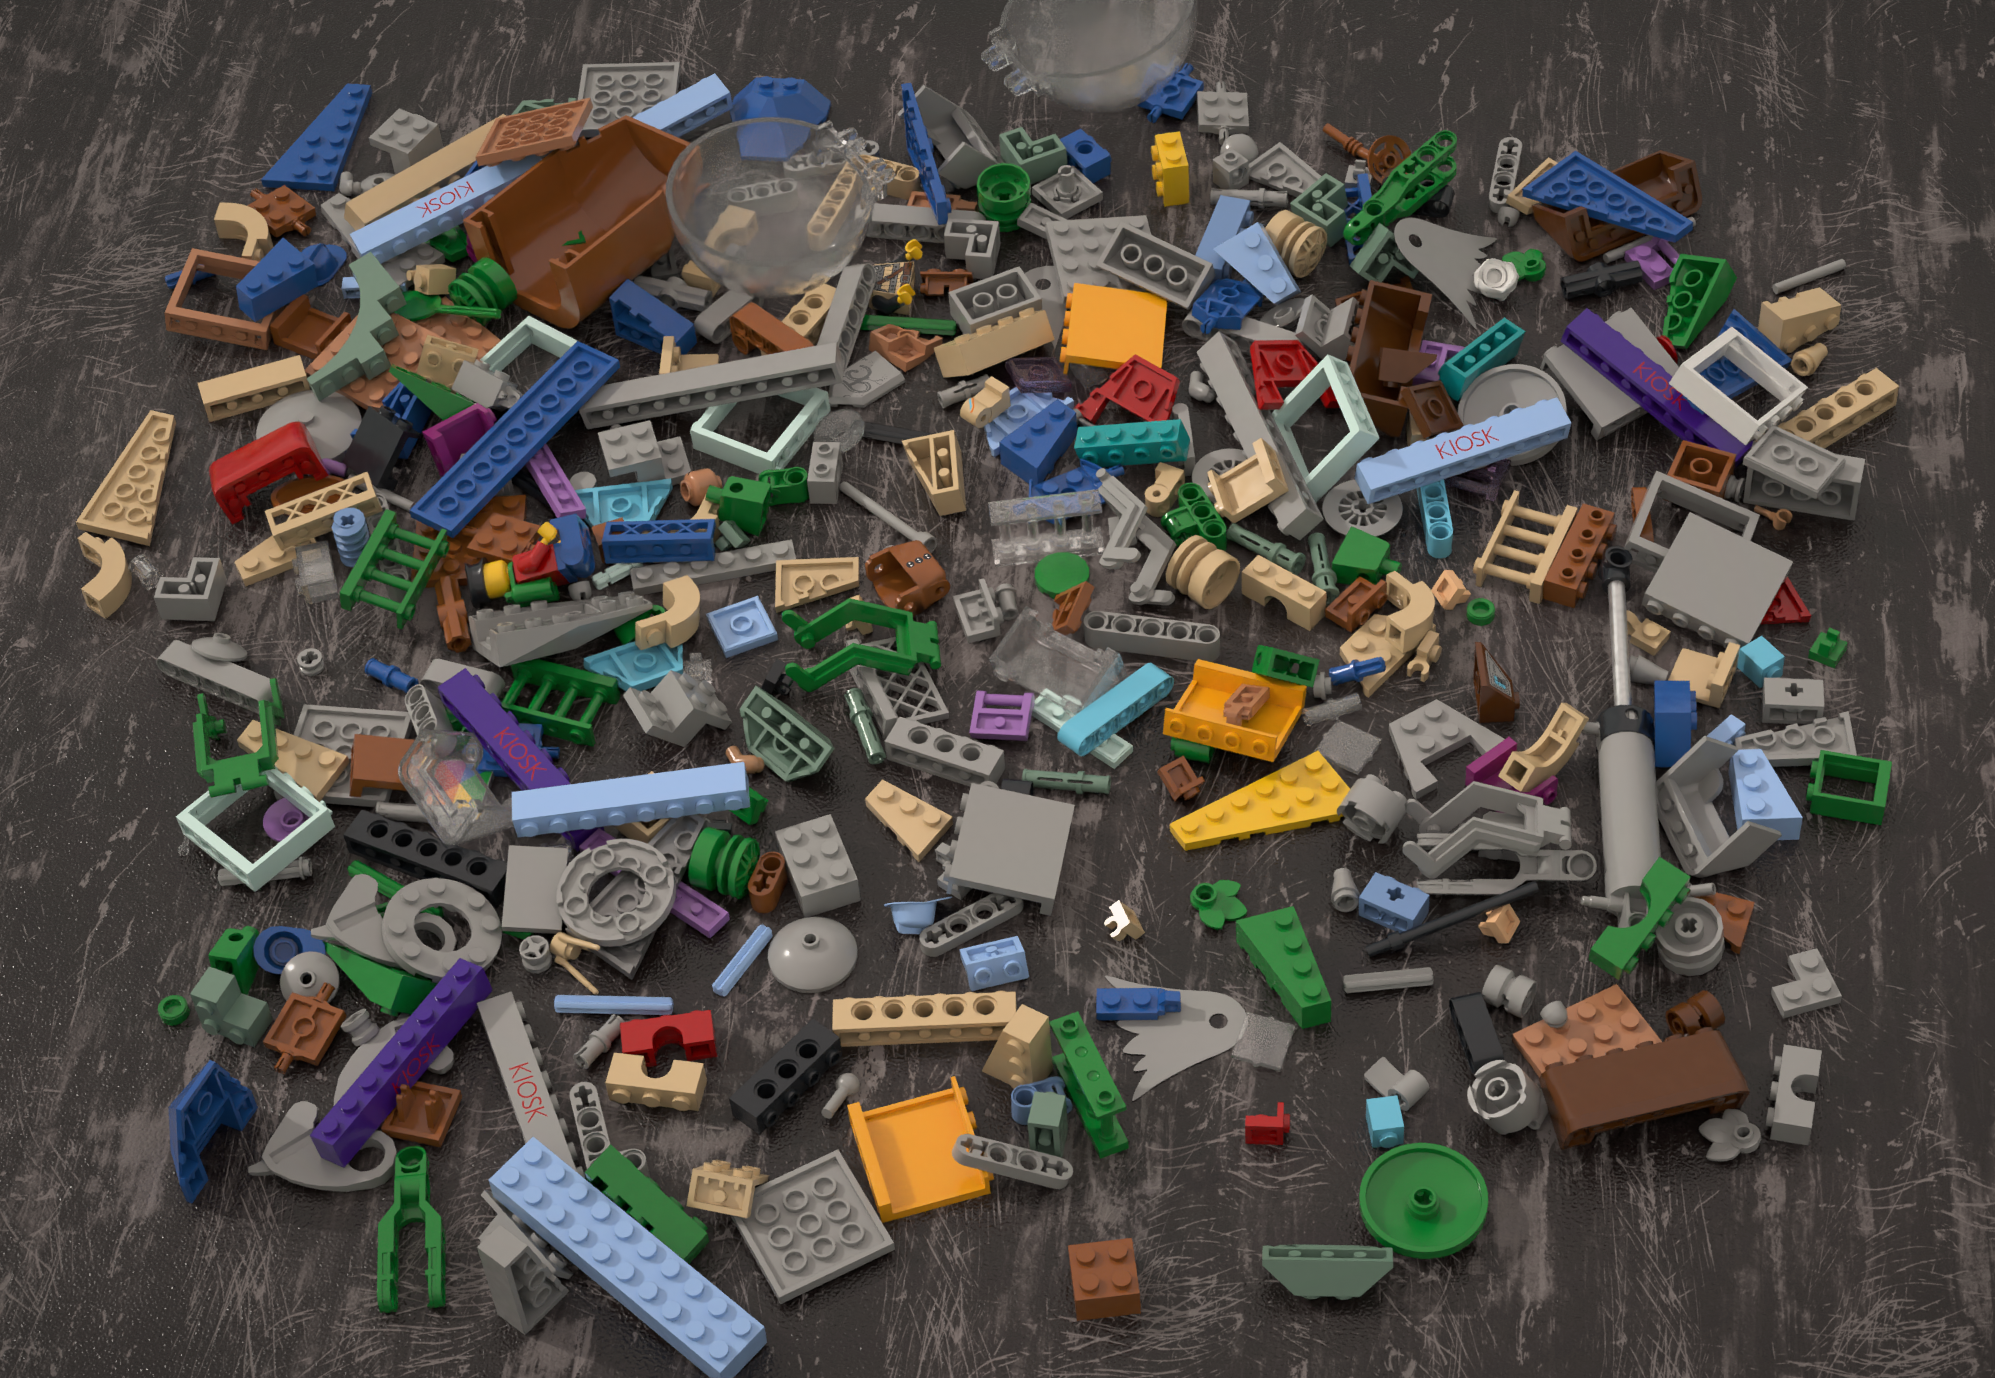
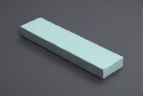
M1045 690L1035 700L1032 716L1056 732H1059L1062 725L1080 711ZM1113 734L1089 753L1115 769L1133 752V745Z

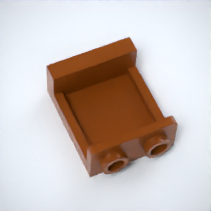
M303 294L293 300L269 327L274 344L315 360L352 320L350 313L344 312L337 318L312 308L308 296Z
M354 734L351 749L349 796L361 797L363 787L413 791V801L419 802L421 792H426L428 775L423 774V769L426 770L428 765V753L423 752L424 741Z

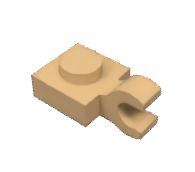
M1626 610L1628 634L1631 635L1630 643L1655 656L1670 638L1671 631L1648 618L1641 623L1634 613Z
M1431 630L1427 632L1417 648L1416 657L1408 664L1407 676L1411 677L1414 671H1421V681L1425 682L1428 679L1429 667L1432 662L1436 663L1442 651V647L1439 646V633Z

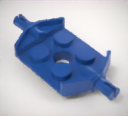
M1228 278L1218 279L1193 303L1192 316L1203 323L1200 326L1202 333L1206 331V334H1209L1213 328L1240 330L1242 319L1256 304L1259 307L1262 306L1263 293L1255 289L1246 278L1243 281H1235Z
M1081 458L1080 467L1036 485H1033V480L1030 479L1029 500L1026 503L1013 507L1014 515L1016 518H1019L1031 512L1033 516L1037 515L1052 524H1056L1105 504V500L1097 492L1102 483L1097 478L1096 472L1102 467ZM1121 464L1106 470L1115 478L1124 475V469ZM1067 495L1075 496V498L1070 500L1063 497Z

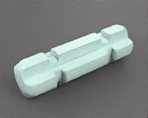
M616 563L604 569L605 573L599 572L593 575V585L597 590H602L609 586V582L613 584L630 575V569L643 567V563Z

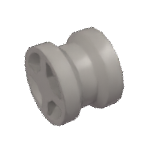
M530 936L520 944L519 951L523 966L530 973L544 972L552 964L549 944L544 937Z
M366 1009L355 1012L341 1025L344 1032L350 1033L352 1043L355 1046L364 1044L380 1030L377 1023L371 1022L369 1012Z

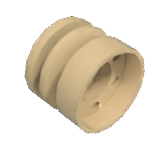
M1288 210L1278 212L1265 228L1292 275L1302 278L1315 269L1325 252L1327 244V233L1323 228L1315 226L1311 222H1305L1302 217Z
M1195 535L1184 541L1173 554L1167 567L1166 581L1169 586L1178 589L1182 594L1188 595L1192 601L1203 608L1212 609L1222 603L1233 590L1240 573V563L1235 557L1224 550L1217 549L1213 543L1208 542L1202 536Z

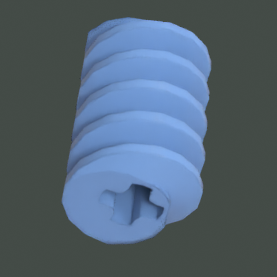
M344 508L334 514L332 531L341 562L345 566L354 567L370 538L364 514L356 508Z

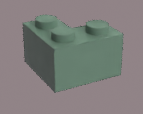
M1019 127L999 135L1002 159L1005 163L1023 168L1028 173L1031 184L1054 176L1058 173V169L1061 166L1067 165L1066 148L1056 134L1032 141L1023 127Z
M1325 173L1293 200L1290 206L1292 213L1302 217L1305 222L1308 221L1315 224V226L1323 228L1327 233L1326 245L1332 247L1343 237V231L1347 224L1343 209L1348 206L1345 185Z
M1381 223L1377 225L1349 265L1368 281L1373 280L1377 282H1382L1393 266L1413 279L1419 272L1399 250L1394 232Z
M208 967L190 993L202 1028L211 1035L219 1034L225 1036L236 1044L244 1043L255 1047L273 1020L267 1002L242 994L235 975L212 967Z

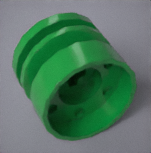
M1000 163L991 165L978 176V212L983 214L986 221H999L1000 232H1010L1021 228L1017 225V220L1031 203V183L1028 173L1023 168L1014 164Z
M482 257L468 269V273H462L448 285L450 298L454 305L496 308L503 311L517 299V290L510 276L497 262L487 257ZM468 316L479 322L482 326L493 319Z
M713 827L705 828L695 842L691 854L688 875L690 884L693 887L707 891H713L718 887V891L722 895H730L736 899L744 898L749 892L748 883L760 858L759 842L753 838H744L742 835H734L731 838L727 831Z

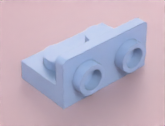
M1018 936L959 949L971 991L1029 977L1025 951Z

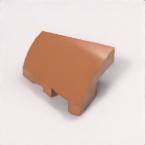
M888 324L870 332L869 350L871 352H878L888 362L906 372L930 357L935 352L934 347L942 345L943 338L935 336L931 340L920 338L919 331L906 330L899 326Z

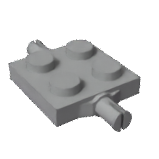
M1221 81L1216 83V92L1197 91L1198 132L1218 134L1220 145L1231 134H1248L1247 93L1226 92V83L1223 81L1222 87Z

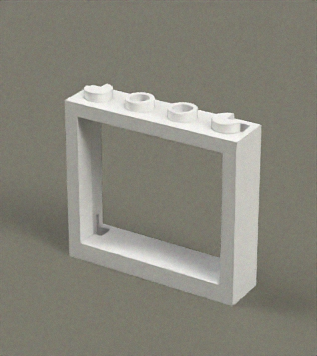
M1733 327L1683 362L1669 382L1671 386L1744 445H1747L1753 439L1759 441L1772 425L1776 426L1780 420L1784 421L1792 410L1795 412L1802 405L1804 399L1801 397L1808 388ZM1724 355L1781 402L1757 421L1699 373Z

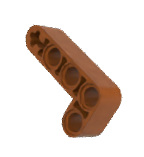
M750 302L730 317L733 343L745 355L756 347L769 355L814 346L805 337L753 302Z

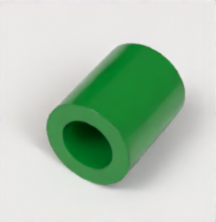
M1172 737L1170 746L1171 751H1175V757L1180 758L1184 756L1185 759L1205 763L1211 762L1215 748Z

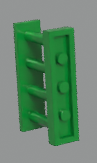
M386 509L339 592L341 608L352 611L356 602H366L396 613L397 628L403 629L407 620L411 621L414 617L416 603L441 557L445 558L448 554L450 542H447V530L441 529L436 540L399 528L396 512ZM397 538L430 551L425 560L422 561L388 549V544L390 540ZM386 559L417 570L418 573L413 582L377 570L376 566L379 560L383 561ZM375 580L407 593L403 601L399 603L365 591L364 587L368 581Z
M540 659L512 664L511 669L514 682L501 702V708L506 713L510 711L516 717L518 723L542 724L543 734L572 741L579 745L584 744L594 747L596 742L591 723L602 703L606 702L617 705L621 697L617 679ZM526 683L540 686L528 708L514 705ZM551 690L566 692L554 715L540 712ZM577 696L591 699L580 721L565 718Z
M1077 1011L1049 1021V1025L1063 1051L1062 1054L1052 1057L1053 1066L1058 1076L1063 1079L1064 1088L1099 1158L1101 1159L1128 1149V1140L1115 1114L1125 1111L1126 1105L1079 1012Z

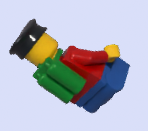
M577 514L551 519L550 523L545 522L537 531L543 539L537 541L533 550L514 555L512 562L507 564L505 561L499 560L489 563L483 557L476 564L470 565L465 563V573L472 606L478 609L482 604L491 603L494 598L502 596L506 597L507 603L511 602L513 605H520V608L531 606V602L546 600L547 603L558 601L560 597L557 586L578 581L577 577L586 578L594 572L595 559L588 526ZM556 536L560 539L558 543L548 545Z

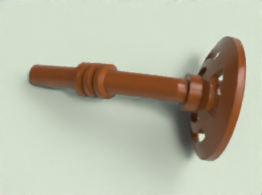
M1329 123L1323 128V132L1342 144L1344 150L1355 157L1359 156L1367 160L1369 172L1379 184H1382L1383 179L1388 177L1398 165L1411 155L1406 142L1394 135L1378 138L1368 150L1354 137L1346 136ZM1385 142L1384 149L1380 150L1377 154L1374 153L1376 148ZM1394 144L1402 152L1403 159H1401L1399 152L1393 147ZM1374 167H1375L1376 171H1377L1380 175H1382V177H1380V176L1377 175V173H1376L1375 170H1374Z

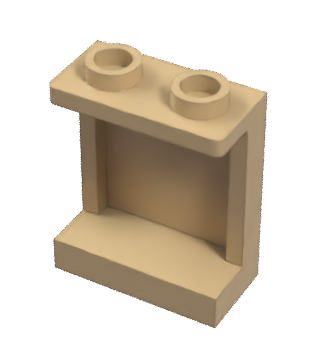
M1262 438L1252 443L1256 453L1252 457L1222 475H1218L1212 469L1207 472L1210 480L1208 483L1209 490L1217 501L1214 503L1215 509L1221 517H1227L1232 523L1240 521L1289 491L1275 450Z

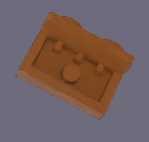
M1360 576L1325 608V617L1349 632L1354 631L1359 625L1366 623L1370 614L1377 608L1380 609L1386 603L1388 597L1387 582L1380 580L1374 585Z

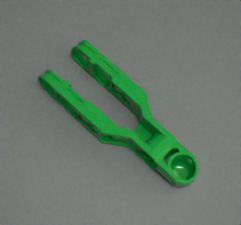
M1449 130L1439 131L1390 173L1381 189L1363 204L1362 210L1345 225L1343 231L1345 240L1355 246L1363 245L1379 223L1388 227L1397 218L1410 216L1456 176L1457 172L1456 162L1453 157L1449 156L1456 150V135ZM1442 140H1449L1452 142V144L1447 147L1440 146L1438 143ZM1424 155H1431L1434 157V160L1425 162L1420 158ZM1441 165H1448L1452 169L1447 172L1440 171L1438 168ZM1424 180H1431L1434 182V184L1432 186L1425 187L1421 185V182ZM1359 237L1360 240L1356 241L1353 238Z
M419 1146L406 1147L396 1154L394 1204L378 1223L377 1301L380 1313L398 1311L399 1231L405 1225L412 1222L425 1224V1249L428 1255V1270H425V1277L428 1283L429 1294L427 1307H444L446 1304V1231L442 1224L441 1216L430 1205L429 1160L426 1150Z

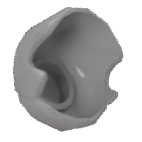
M1245 134L1229 136L1224 140L1220 149L1221 155L1233 148L1246 158L1249 163L1258 158L1259 154L1256 142Z

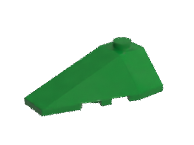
M1687 254L1679 255L1670 274L1669 283L1671 289L1670 295H1667L1668 313L1664 318L1662 334L1670 339L1674 348L1687 349L1727 300L1737 277L1726 259Z
M394 364L390 367L389 372L443 421L476 404V402L458 392L456 394L451 393V389L442 383L432 381L430 384L426 382L427 379L417 373Z
M323 941L328 955L370 1001L382 1006L380 1011L396 1017L399 1012L412 1015L438 984L418 974L414 976L406 971L399 970L400 968L373 961L345 946Z

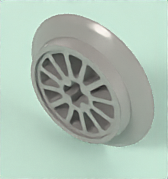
M1240 449L1213 451L1203 456L1196 463L1192 471V482L1200 485L1209 500L1216 503V498L1208 487L1210 480L1207 472L1212 469L1218 475H1222L1247 459Z
M1350 480L1337 485L1326 495L1322 511L1326 522L1341 534L1347 535L1352 526L1376 537L1390 531L1397 525L1402 516L1403 506L1398 495L1368 504L1356 480Z

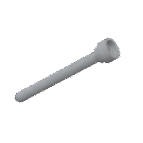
M842 482L839 485L843 493L911 541H921L930 553L935 550L937 539L928 532H917L848 482Z

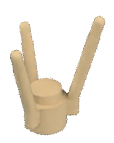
M558 932L550 944V952L556 955L554 962L562 965L594 995H597L599 991L568 960H575L579 956L581 949L598 951L600 946L574 938L564 932Z

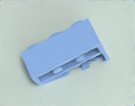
M1259 222L1213 249L1276 305L1287 301L1301 292L1266 229Z
M1762 749L1738 750L1730 758L1728 771L1737 830L1747 821L1780 831L1782 836L1778 840H1799L1803 817Z

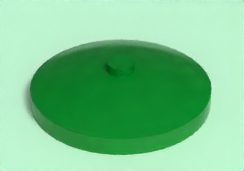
M1412 1143L1385 1152L1369 1166L1360 1186L1359 1208L1366 1228L1380 1244L1392 1248L1393 1252L1403 1256L1433 1259L1456 1253L1469 1245L1477 1237L1487 1217L1488 1191L1479 1170L1459 1152L1432 1143Z

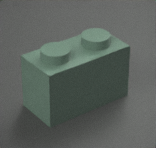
M1035 1091L1027 1122L1030 1150L1062 1158L1068 1134L1066 1096L1055 1092L1044 1093Z

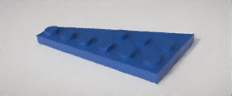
M901 84L907 151L913 166L919 170L920 183L938 225L947 224L948 213L952 211L950 199L946 198L945 188L941 184L933 158L932 139L928 138L927 128L923 124L912 84Z

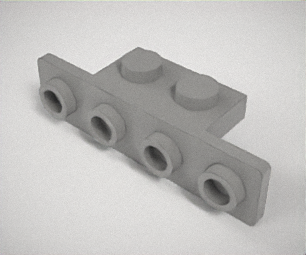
M484 1190L481 1196L495 1210L497 1216L478 1238L480 1241L485 1235L492 1233L501 1225L528 1245L541 1259V1262L551 1270L550 1272L554 1276L569 1279L573 1275L566 1267V1259L559 1253L552 1251L547 1246L549 1243L494 1198L491 1191Z

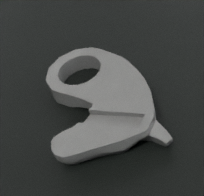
M366 874L355 875L333 906L326 925L311 929V937L319 940L339 941L366 958L403 969L391 957L383 941V918L381 914H378L375 906V896L378 891L377 881ZM426 912L419 913L414 920L415 931L421 929L435 933L442 943V949L439 951H453L456 937L452 926L440 916Z
M401 1013L395 1021L386 1024L375 1036L355 1051L338 1078L334 1105L407 1021L410 1014ZM446 1046L427 1069L432 1073L440 1075L449 1071L454 1064V1053ZM384 1121L380 1124V1126L377 1129L383 1126Z
M300 1101L289 1109L270 1138L262 1154V1161L248 1167V1173L252 1176L275 1174L287 1181L309 1188L349 1192L372 1189L385 1184L395 1174L397 1151L391 1137L382 1131L375 1130L360 1150L366 1147H375L385 1153L382 1163L376 1168L369 1171H358L350 1167L349 1163L343 1168L321 1158L310 1137L318 1119V1108L308 1101Z

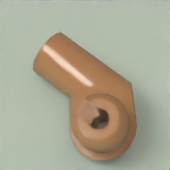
M737 746L727 748L725 754L730 763L744 762L747 774L759 773L764 769L765 763L761 757L742 755Z

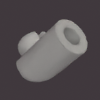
M342 172L340 192L344 196H351L352 194L358 196L361 194V183L353 182L352 173Z
M1193 371L1190 375L1189 395L1196 400H1203L1205 403L1212 402L1215 397L1214 390L1209 389V386L1203 383L1204 375L1201 372Z

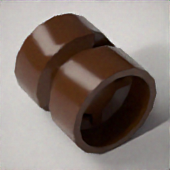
M1702 990L1687 999V1003L1681 1002L1666 1011L1665 1015L1667 1025L1672 1034H1682L1683 1037L1695 1035L1694 1033L1697 1030L1706 1027H1712L1714 1031L1725 1024V1015L1721 1005L1706 990Z

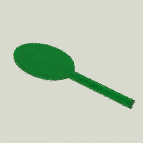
M418 291L402 292L407 304L394 311L412 322L425 319L435 313L500 319V314L502 313L500 309L443 305L440 296L427 295Z

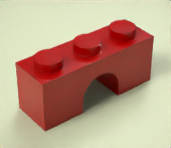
M696 1010L685 1014L663 1015L643 1020L634 1019L629 1022L620 1023L622 1053L644 1056L646 1067L657 1066L656 1055L658 1050L664 1045L671 1043L679 1044L685 1049L687 1061L717 1057L715 1029L711 1010Z

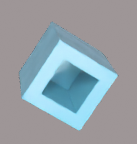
M1760 636L1740 648L1737 668L1759 688H1762L1764 677L1780 678L1782 676L1785 656L1763 636Z
M1398 1096L1366 1099V1120L1372 1148H1391L1404 1144V1123Z

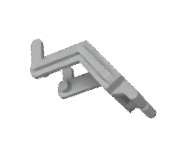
M1104 468L1099 469L1096 472V476L1101 481L1102 486L1097 489V492L1120 519L1099 563L1106 569H1119L1123 566L1124 562H1137L1141 557V553L1136 548H1129L1134 535H1136V538L1151 552L1136 582L1130 587L1129 600L1136 605L1172 604L1175 596L1171 591L1155 590L1174 551L1176 543L1145 515L1148 508L1142 501Z
M1473 781L1433 814L1415 799H1408L1405 804L1406 812L1420 824V833H1448L1480 807L1523 817L1525 820V829L1472 817L1428 853L1413 841L1405 842L1403 845L1404 855L1418 866L1423 875L1431 879L1438 877L1479 843L1536 857L1539 849L1549 843L1558 844L1563 850L1571 847L1570 809L1567 807L1557 809L1543 805V798Z

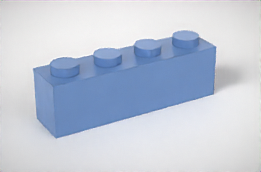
M1220 195L1195 255L1213 264L1215 277L1211 284L1215 280L1230 279L1233 267L1213 249L1247 229V226H1252L1254 212L1250 211V200Z

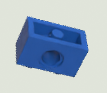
M1082 129L1060 139L1066 148L1067 165L1077 168L1092 183L1111 174L1110 163L1112 159L1110 153L1099 146L1094 138L1088 136Z

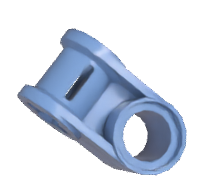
M1054 1076L1042 1081L1017 1086L1011 1094V1113L1014 1121L1021 1125H1028L1027 1122L1035 1091L1044 1093L1055 1092L1059 1095H1065L1063 1079ZM1066 1098L1068 1114L1072 1110L1073 1105L1071 1100Z

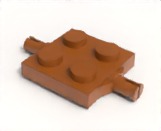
M285 185L269 194H264L257 188L251 191L250 196L256 201L247 206L255 209L264 217L269 232L273 236L278 237L293 230H297L303 236L310 234L311 228L304 223L316 216L315 207Z
M492 512L481 527L475 528L466 525L461 530V535L473 538L467 546L469 556L479 559L485 557L490 562L503 560L508 564L513 561L512 557L514 555L533 550L536 541L541 536L537 533L541 526Z
M324 982L316 997H305L293 992L291 993L263 1040L266 1048L282 1054L274 1066L276 1072L285 1075L292 1060H302L316 1066L319 1065L347 1017L344 1010L327 1003L332 992L335 990L331 984Z

